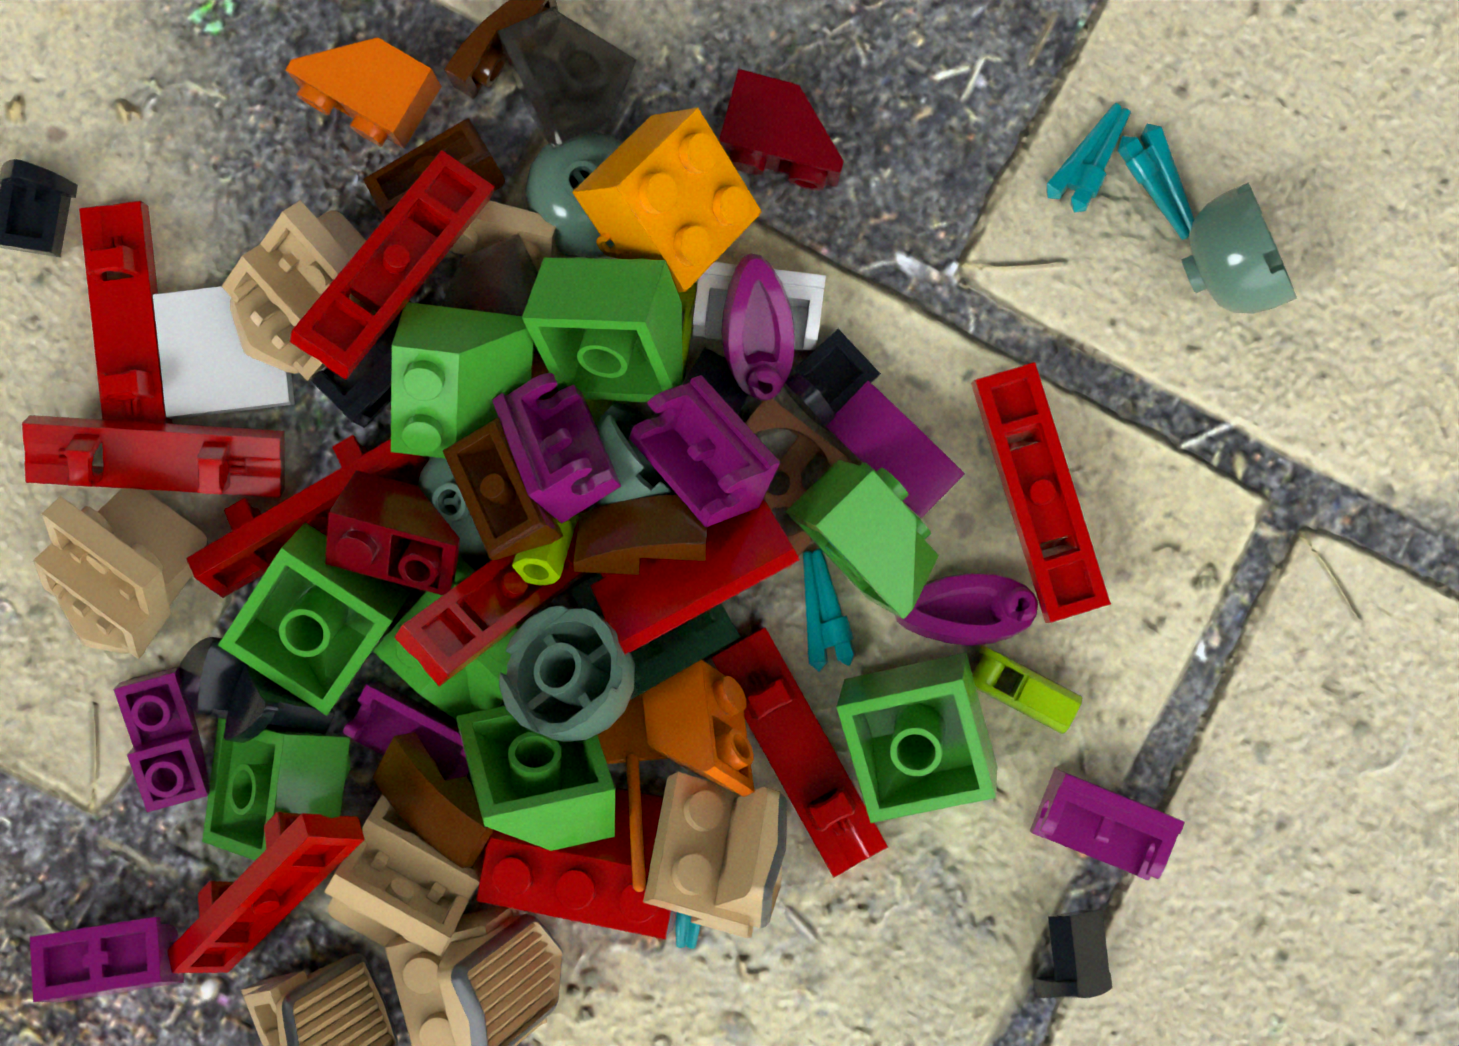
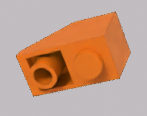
M378 37L291 59L285 69L300 87L296 95L302 101L328 116L333 108L341 111L353 119L350 124L351 129L381 147L386 139L405 148L442 87L430 67Z
M701 659L642 692L647 745L685 769L742 797L755 792L751 768L754 754L752 746L747 739L744 717L746 697L741 686L734 678L723 675Z

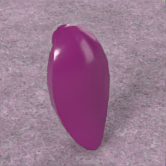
M750 253L744 256L736 266L729 284L723 309L721 334L724 355L730 372L743 392L757 400L767 401L775 398L780 393L791 371L794 357V320L788 296L782 281L772 265L761 255Z
M964 573L942 577L925 583L913 610L904 619L895 615V618L905 629L926 638L949 644L966 646L985 645L1009 639L1026 630L1037 615L1038 599L1026 585L1011 578L992 574Z

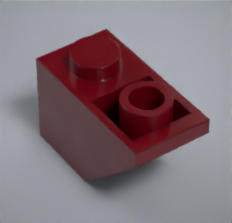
M738 69L719 138L721 146L736 170L754 175L764 174L765 169L789 175L788 181L809 190L821 191L824 189L825 184L837 187L844 160L800 85Z
M356 470L329 511L325 564L444 595L454 588L460 537L418 486Z

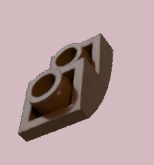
M509 0L489 15L462 43L444 68L453 87L475 99L483 85L486 87L492 86L502 72L506 62V55L503 53L505 48L525 60L528 59L536 45L543 48L553 36L559 23L560 16L556 13L558 10L556 0Z
M678 495L635 498L597 507L579 514L573 563L574 572L639 575L641 558L705 561L707 527L701 523Z
M416 732L394 736L373 775L374 781L396 812L424 841L462 869L473 866L494 829L484 826L473 786L466 776L444 780L436 761L429 755Z

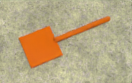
M646 690L634 691L626 711L610 728L597 734L607 764L626 763L633 888L637 892H642L646 888L639 761L669 759L647 745L642 694Z

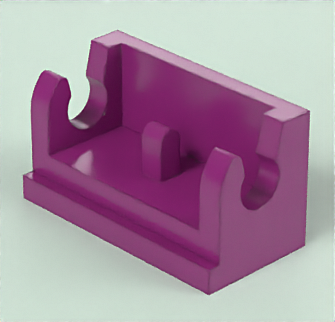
M546 373L531 379L507 396L503 393L492 399L528 496L560 523H564L620 488L621 484L605 451L583 393L575 385H571L556 392L553 397L547 400H538L542 394L550 392L557 386L554 374Z
M702 375L692 378L688 384L662 391L647 402L655 413H663L656 418H649L634 425L629 439L705 527L760 507L780 462Z
M380 681L366 684L358 699L362 705L352 722L349 721L345 725L343 734L384 756L394 736L416 732L429 755L436 761L444 780L464 776L469 777L470 770L457 722Z
M1054 768L1030 832L1149 881L1150 877L1159 879L1162 875L1178 834H1181L1185 822L1160 810Z
M150 917L31 936L30 955L33 1002H66L184 983L183 973H172L167 953L170 941L178 939V932L173 925L161 924V917Z

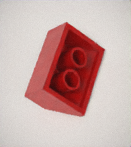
M763 498L759 508L707 527L705 561L641 558L639 575L600 573L603 579L590 586L606 621L617 632L619 644L626 655L793 565L800 559Z
M615 787V837L553 851L496 830L492 832L488 839L476 899L478 902L665 940L674 928L677 915L675 911L644 903L646 888L642 892H637L633 888L627 789ZM641 792L647 885L663 796Z

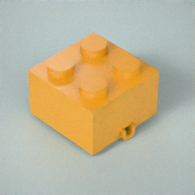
M698 107L651 115L572 191L600 233L596 243L605 255L612 258L616 257V259L645 258L649 260H666L678 292H686L762 213ZM609 239L614 243L611 248L606 244Z

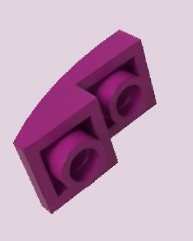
M869 381L855 393L835 414L836 417L826 426L862 462L867 463L876 472L882 467L891 473L909 494L903 502L920 518L965 475L937 445Z
M180 666L120 682L113 689L133 745L127 757L147 813L206 797L210 793L199 730L193 708L188 703L183 691L179 671Z

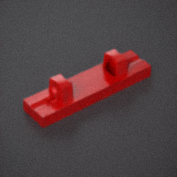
M441 150L292 329L289 342L308 355L318 359L327 368L346 380L489 202L495 186ZM350 295H353L377 313L372 315L350 300Z
M142 201L79 208L102 420L173 424L172 419L166 417L153 303V294H158L149 207ZM106 271L123 272L133 277L107 280Z
M1029 363L971 382V386L1045 623L1056 622L1111 605L1036 363ZM1048 541H1052V542H1050V543H1047V544H1044V545H1040V544H1042V543H1045V542H1048Z
M29 415L22 422L26 483L281 498L285 490V431ZM100 443H102L103 467L93 466L94 454Z
M349 436L333 446V450L341 465L340 469L264 513H261L258 508H253L246 498L224 509L232 531L186 558L194 578L220 597L228 596L264 575L282 546L305 522L327 536L329 511L356 470L416 486L421 470L428 462L429 457L391 452V439L368 452L367 448L358 442L356 436Z
M578 522L574 528L561 577L555 583L549 585L526 583L512 567L516 554L491 560L405 622L394 638L409 654L419 661L426 673L440 687L588 573L574 572L573 563Z
M766 627L712 656L711 659L718 671L725 676H731L741 686L746 697L745 720L833 878L888 848L875 822L870 823L865 804ZM837 787L836 793L826 801L815 805L810 804L811 801Z
M276 812L264 825L266 850L235 882L209 881L198 892L199 918L167 950L172 973H228L365 840L359 818L355 816L330 818L321 814Z

